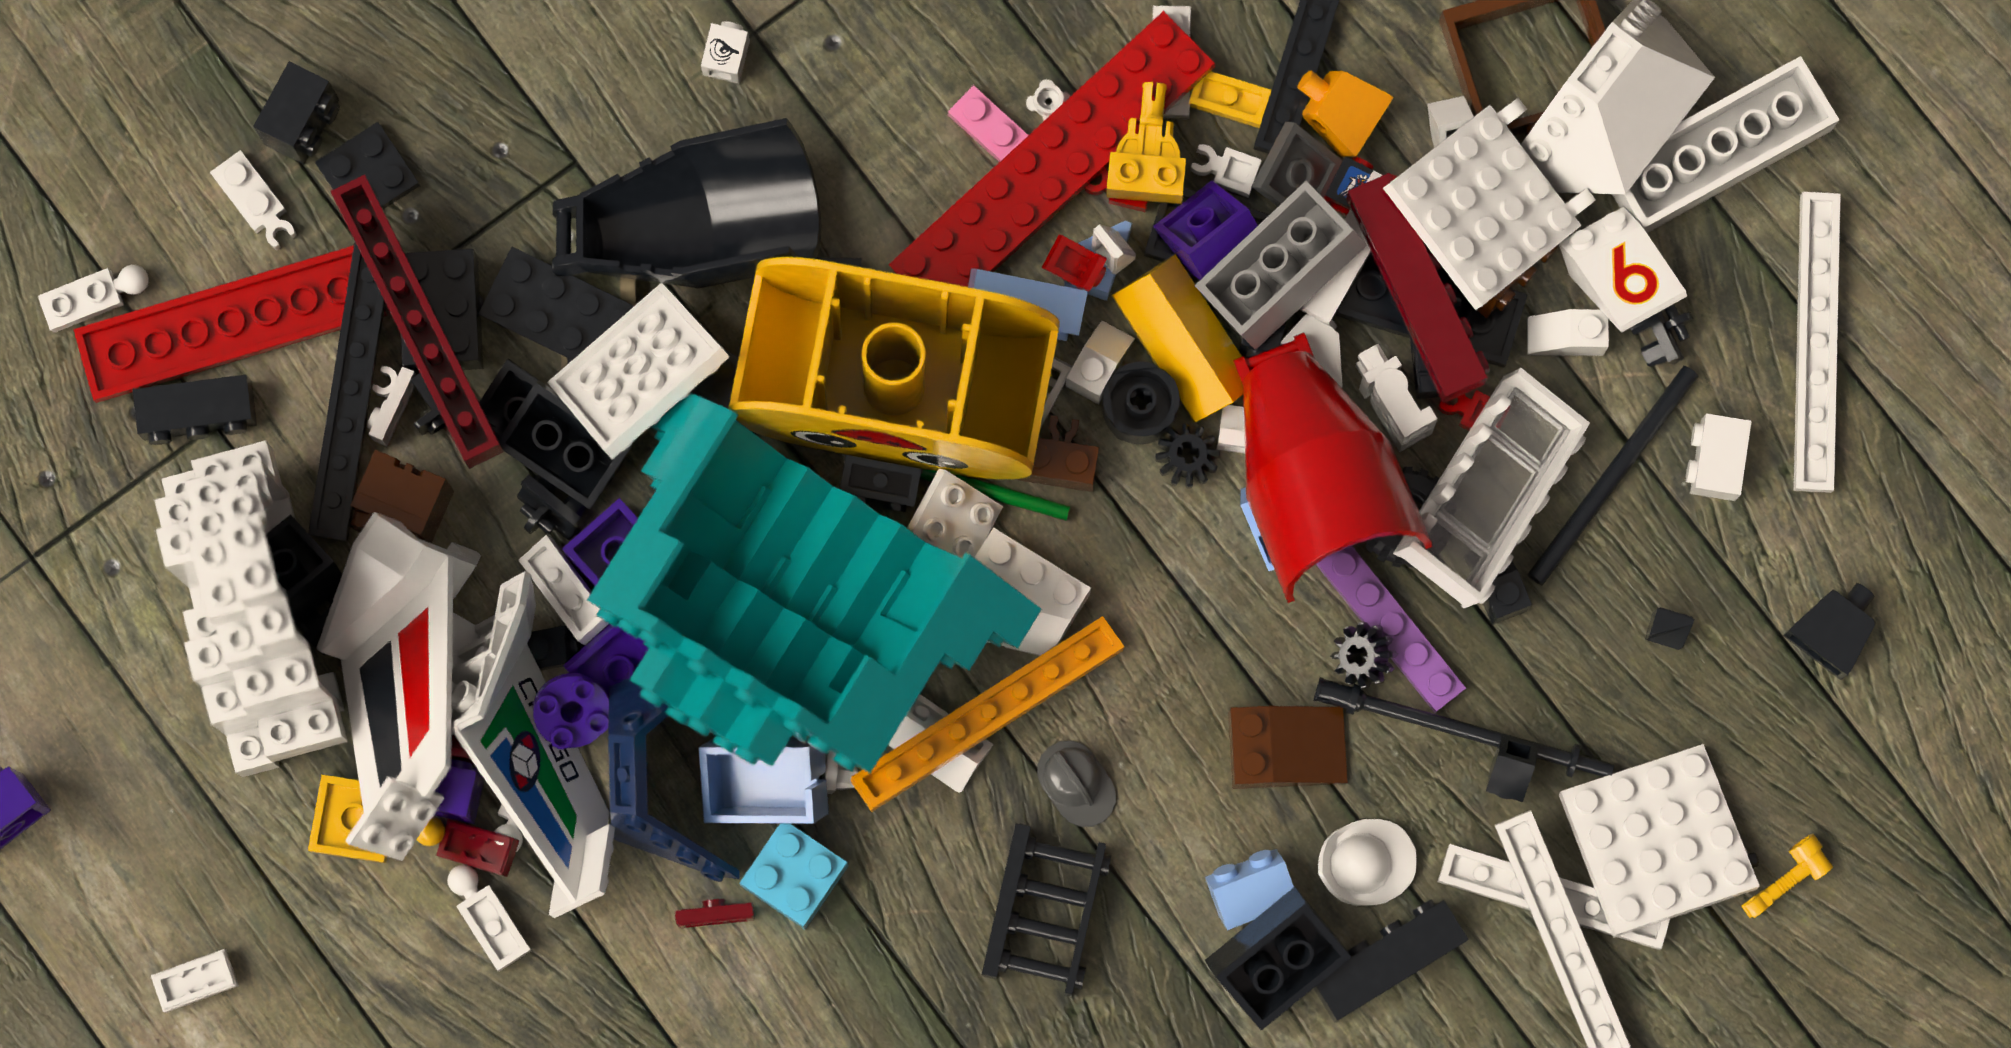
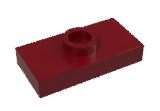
M448 819L445 826V834L439 844L436 856L508 877L520 840ZM496 841L504 843V845H499Z
M725 899L702 901L703 908L675 911L676 925L680 929L747 922L755 919L752 902L726 905Z

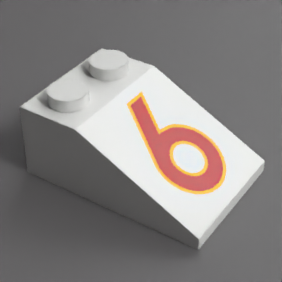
M1624 207L1609 213L1604 218L1584 229L1576 231L1559 243L1569 276L1621 333L1687 297L1686 290L1642 225Z

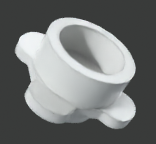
M1043 80L1040 82L1034 96L1027 98L1026 106L1029 111L1039 113L1044 121L1070 95L1067 92H1062L1060 88L1054 85L1053 81ZM1051 99L1052 104L1047 105L1045 100Z

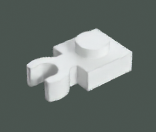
M1200 144L1197 153L1207 156L1209 162L1206 165L1192 163L1191 171L1200 176L1210 173L1215 174L1214 182L1221 188L1249 197L1262 160L1227 147L1223 157L1216 155L1212 147Z

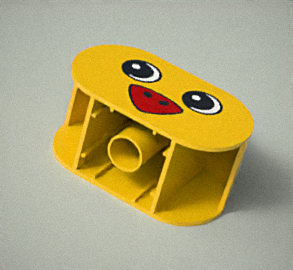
M795 257L765 259L760 261L756 267L728 409L738 414L736 420L750 431L800 446L933 471L944 469L951 474L987 479L1026 478L1032 474L1060 321L1054 314L1035 304L994 292L823 260Z

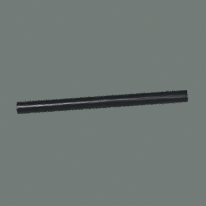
M1683 366L1529 571L1527 575L1530 579L1541 586L1544 585L1699 376L1695 371L1687 366Z

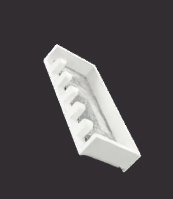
M1522 368L1504 375L1419 511L1433 547L1425 550L1423 543L1417 537L1404 535L1393 554L1405 559L1460 602L1462 608H1467L1477 603L1483 604L1495 589L1492 583L1496 576L1504 572L1512 562L1513 555H1511V552L1515 545L1521 543L1529 534L1532 528L1529 522L1534 514H1538L1548 503L1550 496L1547 493L1551 486L1558 483L1567 472L1568 467L1565 464L1570 455H1574L1584 444L1586 437L1583 434L1590 422Z

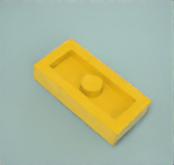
M1211 71L1193 87L1188 105L1201 111L1260 128L1271 90Z

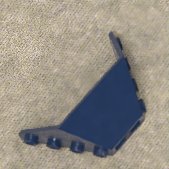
M631 678L609 686V783L611 825L615 827L613 840L701 871V875L717 882H722L723 878L740 879V870L648 814L646 735L668 716L665 712L669 706L662 702L660 707H657L639 696L642 688L630 681Z

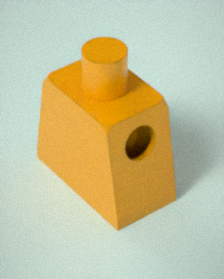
M1310 70L1301 78L1297 87L1311 98L1303 110V118L1341 157L1358 155L1394 98L1381 89L1345 71H1330L1322 79Z

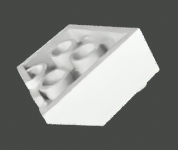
M995 528L992 529L974 557L1042 609L1018 649L1003 642L1001 646H1005V648L1038 656L1049 651L1061 642L1091 593V587Z

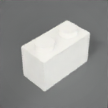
M1706 413L1701 419L1700 424H1694L1691 445L1697 446L1695 461L1689 460L1686 471V482L1691 483L1690 494L1730 501L1738 499L1742 491L1751 421Z

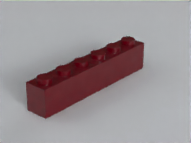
M1389 172L1349 190L1346 200L1441 401L1445 403L1485 385L1487 380L1486 373L1490 372V369L1482 351L1475 352L1469 340L1473 338V332L1467 319L1464 316L1459 318L1453 306L1457 303V299L1451 285L1448 282L1443 284L1437 273V270L1441 269L1440 263L1429 249L1426 250L1420 236L1383 189L1393 180Z

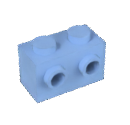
M1277 849L1258 851L1252 854L1249 860L1236 865H1222L1215 869L1213 874L1205 877L1219 918L1227 930L1253 921L1294 888L1285 861Z

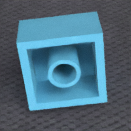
M780 823L741 880L740 885L806 930L848 868V863L790 823Z

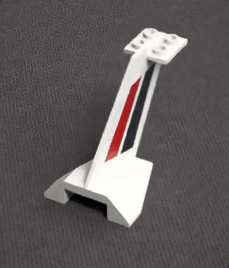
M376 512L372 514L353 543L317 649L324 654L341 659L364 813L345 841L349 845L402 861L444 800L440 793L434 791L451 768L453 599L475 569L481 555L477 551L453 542L448 549H444L418 539L401 522Z

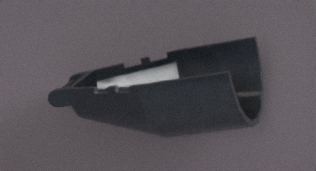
M787 118L681 140L670 146L671 151L654 160H651L650 157L639 162V168L622 177L616 174L577 196L558 199L552 204V215L556 218V257L552 260V272L558 276H570L588 272L692 288H704L754 278L757 264L765 259L777 257L816 259L820 250L822 224L814 173L803 142ZM572 218H576L575 253H571Z

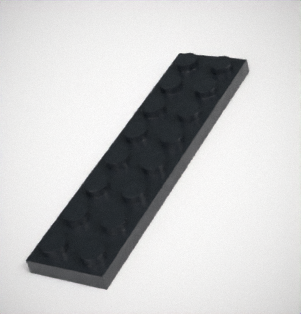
M511 247L478 314L573 360L634 306L572 275H555L552 272L551 265ZM724 350L729 358L720 365L716 372L708 375L690 393L728 409L739 357Z

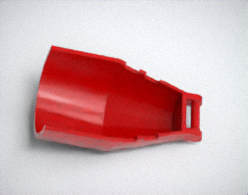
M1304 332L1293 336L1294 340L1247 359L1242 356L1233 360L1243 385L1246 498L1287 603L1295 601L1293 596L1295 583L1306 570L1325 557L1350 545L1376 537L1401 534L1417 537L1423 543L1425 550L1433 547L1391 442L1315 359Z

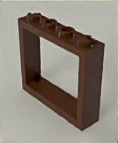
M1477 0L1442 11L1439 23L1463 96L1473 116H1476L1483 108L1457 30L1559 0ZM1576 0L1591 47H1593L1605 32L1596 0ZM1545 111L1513 120L1506 126L1514 136L1525 132L1528 135Z

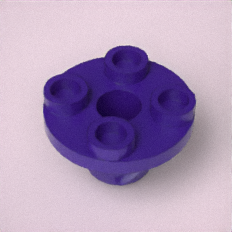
M579 673L562 674L547 681L536 694L533 703L534 723L539 733L557 749L582 747L596 740L608 729L609 698L604 688L593 678Z

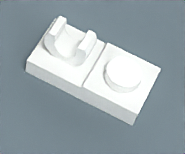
M382 366L380 369L381 373L391 377V383L385 388L375 384L372 386L373 391L378 396L388 398L384 400L381 408H374L368 420L367 428L371 429L369 435L372 440L386 447L415 388L411 379L416 376V373L403 366L398 375L392 368Z

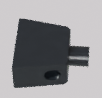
M1859 583L1854 585L1846 597L1832 590L1789 628L1783 636L1838 679L1842 680L1851 672L1876 622L1874 619L1864 613V610L1875 596L1869 589Z

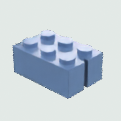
M714 738L699 747L704 823L814 824L829 814L827 781L819 779V776L826 772L825 753L807 743L808 739L804 743L797 738H790L773 767L759 760L753 766L734 753L731 754L712 742Z

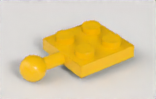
M321 775L308 851L386 864L387 856L349 845L345 841L364 813L359 780ZM433 816L417 838V841L424 846H434L440 843L445 834V827L442 821Z

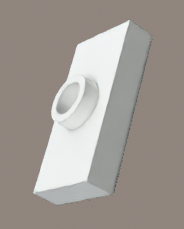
M226 949L151 975L164 1013L239 986Z

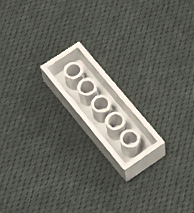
M1800 56L1682 121L1626 194L1612 195L1620 208L1624 207L1648 233L1831 132L1838 123L1839 118Z

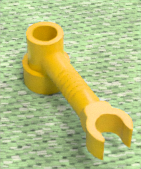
M1814 833L1800 840L1789 850V853L1797 862L1795 867L1784 874L1781 879H1778V881H1775V883H1772L1741 905L1749 918H1755L1763 913L1774 901L1807 876L1811 875L1814 880H1817L1833 868V865L1821 851L1823 846Z

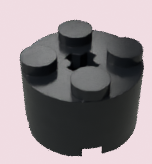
M1139 361L1126 364L1113 374L1104 389L1102 402L1104 420L1108 428L1119 440L1139 445L1155 442L1164 437L1169 428L1173 427L1180 401L1179 390L1175 380L1167 372L1151 362ZM1142 396L1143 401L1148 403L1145 410H1139L1137 405H1132L1135 403L1136 397Z

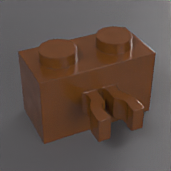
M1051 416L1049 430L1052 440L1038 438L1032 474L1029 477L1017 480L1092 492L1099 447L1071 443L1078 432L1079 420L1072 419L1071 429L1065 434V441H1059L1060 432L1056 427L1058 416Z

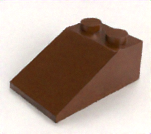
M1316 706L1230 708L1228 719L1232 789L1348 783L1343 708Z

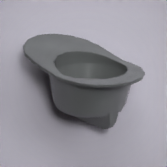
M1060 741L1049 746L1041 755L1037 765V774L1043 790L1059 813L1068 822L1080 827H1093L1104 822L1110 816L1115 806L1116 790L1111 778L1097 758L1085 745L1075 741Z

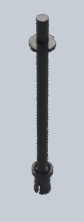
M1322 677L1319 678L1313 700L1344 708L1348 714L1353 715L1354 711L1366 710L1494 747H1498L1502 734L1508 735L1367 695L1358 684H1354L1351 687L1326 680ZM1515 737L1539 744L1537 759L1566 766V776L1568 777L1573 776L1575 769L1601 777L1612 776L1614 764L1580 755V745L1575 744L1571 752Z

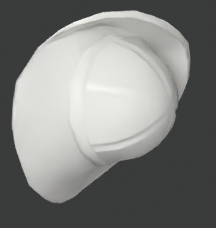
M1382 819L1358 820L1334 831L1324 841L1319 854L1318 875L1327 889L1341 902L1354 906L1383 904L1402 894L1413 881L1417 864L1416 849L1408 834L1399 825Z

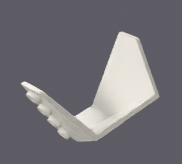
M1633 0L1613 20L1565 82L1521 144L1557 193H1581L1587 188L1592 194H1626L1715 78L1671 24L1660 15L1662 10L1650 0Z

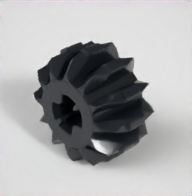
M1183 423L1182 435H1179L1176 429L1171 427L1167 432L1171 441L1159 439L1158 446L1166 452L1157 453L1155 461L1167 463L1160 469L1159 473L1161 476H1166L1172 471L1174 472L1171 480L1172 485L1176 486L1179 483L1180 477H1184L1186 488L1190 489L1193 487L1194 476H1196L1201 484H1205L1208 478L1203 470L1209 473L1217 471V465L1210 460L1219 458L1220 451L1208 449L1215 443L1216 439L1213 435L1208 436L1204 440L1201 439L1204 427L1198 426L1194 435L1190 434L1189 424ZM1184 448H1190V453L1197 455L1198 458L1193 457L1192 463L1187 464L1184 457H1178L1177 453L1182 455Z
M1367 622L1358 623L1356 628L1353 626L1345 627L1343 629L1345 638L1337 637L1333 640L1340 648L1339 652H1333L1330 655L1332 659L1340 660V664L1336 667L1335 672L1337 674L1346 673L1345 682L1349 685L1358 682L1361 688L1370 687L1372 682L1375 684L1384 682L1383 672L1391 673L1395 669L1388 662L1389 658H1394L1398 655L1396 651L1388 650V646L1394 638L1391 636L1382 637L1383 627L1376 625L1370 628ZM1363 648L1367 651V656H1363L1366 661H1362L1361 654H1365L1362 651Z

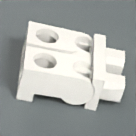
M1379 344L1358 355L1359 361L1355 365L1362 376L1359 390L1364 398L1371 395L1370 402L1398 451L1401 452L1431 435L1438 418L1430 406L1420 411L1407 390L1408 381L1403 372L1400 371L1402 365L1397 356L1388 360Z

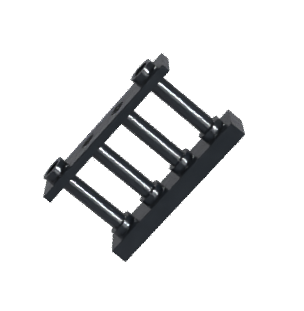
M1016 823L983 965L982 977L997 980L998 971L1006 973V970L1009 969L1066 982L1064 995L1072 997L1074 988L1082 989L1086 967L1079 966L1098 878L1099 875L1107 877L1112 854L1104 853L1106 843L1102 842L1098 843L1096 855L1037 842V837L1029 836L1031 826ZM1032 856L1091 869L1092 874L1088 892L1027 879L1028 875L1021 873L1024 858L1032 860ZM1024 894L1084 907L1079 930L1020 917V912L1012 911L1015 897H1023ZM1016 931L1075 945L1071 967L1010 954L1011 950L1004 949L1007 934L1015 935Z

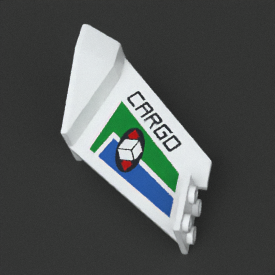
M524 571L500 585L496 613L492 617L474 625L453 613L451 735L454 734L554 878L549 915L556 918L605 894L608 886L610 857L614 849L615 827L608 824L609 810L578 747L557 749L539 733L534 723V699L546 682L527 645L531 637L536 602L531 574Z

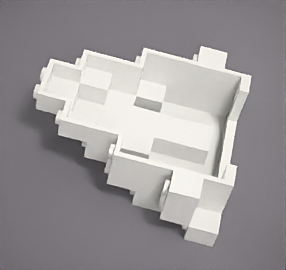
M262 441L191 461L192 471L162 478L166 497L155 500L161 528L156 529L165 568L184 583L190 591L194 609L183 611L190 639L184 645L193 680L202 687L210 723L226 735L235 773L241 777H246L279 768V760L348 742L340 713L344 711V706L336 675L334 672L320 676L316 675L309 643L294 629L285 591L277 584L265 534L290 514L294 518L295 515L289 492L281 483L273 448L267 441Z

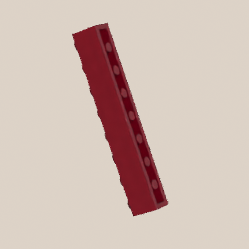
M364 174L330 191L464 462L471 469L503 453L504 451L367 177Z

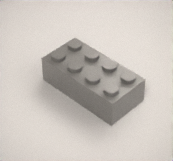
M1305 181L1208 272L1195 287L1256 350L1364 249L1367 244L1326 200Z

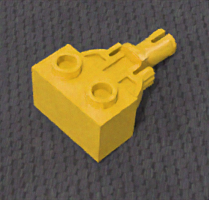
M1144 82L1142 85L1143 95L1139 133H1135L1136 118H1130L1128 133L1120 140L1116 152H1110L1107 198L1182 204L1186 158H1181L1180 148L1173 138V122L1167 121L1165 136H1162L1167 85L1157 83L1155 101H1153V82Z

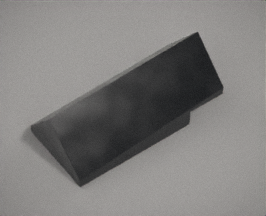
M509 358L479 402L504 452L589 509L592 508L616 476L632 447L630 445L629 448L611 459L553 389Z

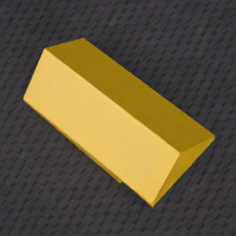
M1176 254L1112 294L1113 299L1155 365L1163 369L1175 380L1179 390L1180 401L1194 423L1233 403L1243 395V385L1233 362L1234 359L1242 356L1200 291L1195 287V283Z

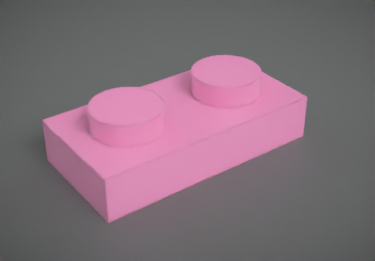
M974 85L948 111V116L998 162L1028 136L1026 132Z

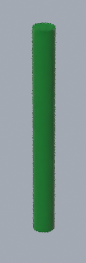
M923 469L921 479L932 482L937 471ZM955 475L992 500L1067 521L1071 506L967 476Z

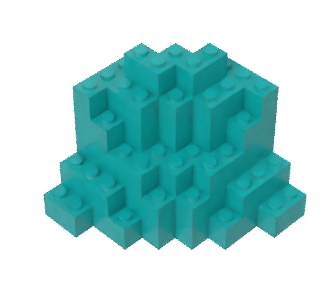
M690 393L662 415L656 424L650 426L657 431L654 438L659 441V444L641 472L654 480L650 486L656 491L587 601L599 608L596 616L614 627L618 626L635 638L639 637L644 641L643 644L649 648L630 681L642 688L639 696L657 707H660L663 702L669 706L665 712L667 715L683 725L687 723L688 726L707 737L709 732L713 733L716 737L712 742L731 754L734 753L753 766L759 760L773 767L791 736L804 743L808 739L807 743L825 754L832 750L836 753L832 760L851 772L857 766L871 773L938 663L949 669H952L954 664L970 670L987 641L998 647L1005 642L1018 649L1042 609L970 554L965 552L964 556L960 558L926 543L904 525L878 514L856 496L832 486L810 468L783 456L736 420L738 414L734 411Z

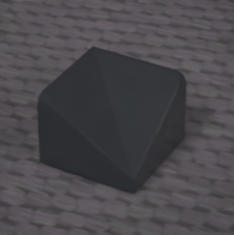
M1659 607L1652 613L1645 640L1680 650L1686 642L1694 619L1691 616Z

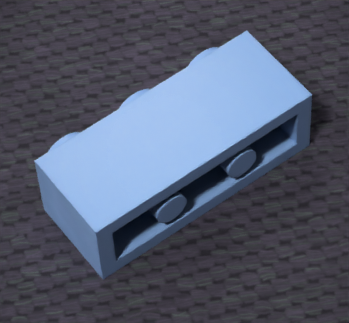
M971 268L968 288L1007 295L1046 309L1060 321L1058 340L1067 341L1068 334L1079 336L1088 291Z

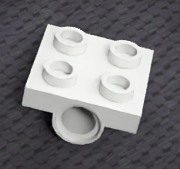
M938 469L907 528L926 543L962 558L966 552L975 557L985 542L1003 506L947 470Z

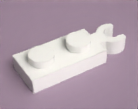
M241 150L210 172L257 234L264 228L267 229V241L274 249L279 250L281 248L277 240H275V235L278 231L285 230L292 238L297 236L295 229L289 222L279 220V217L287 211Z

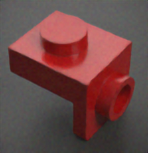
M1059 234L1041 268L1078 289L1089 292L1092 287H1097L1102 281L1106 272L1104 264L1107 258Z

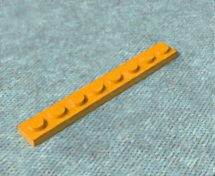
M1102 616L881 757L871 773L862 769L851 776L850 781L873 812L1122 652L1125 646Z

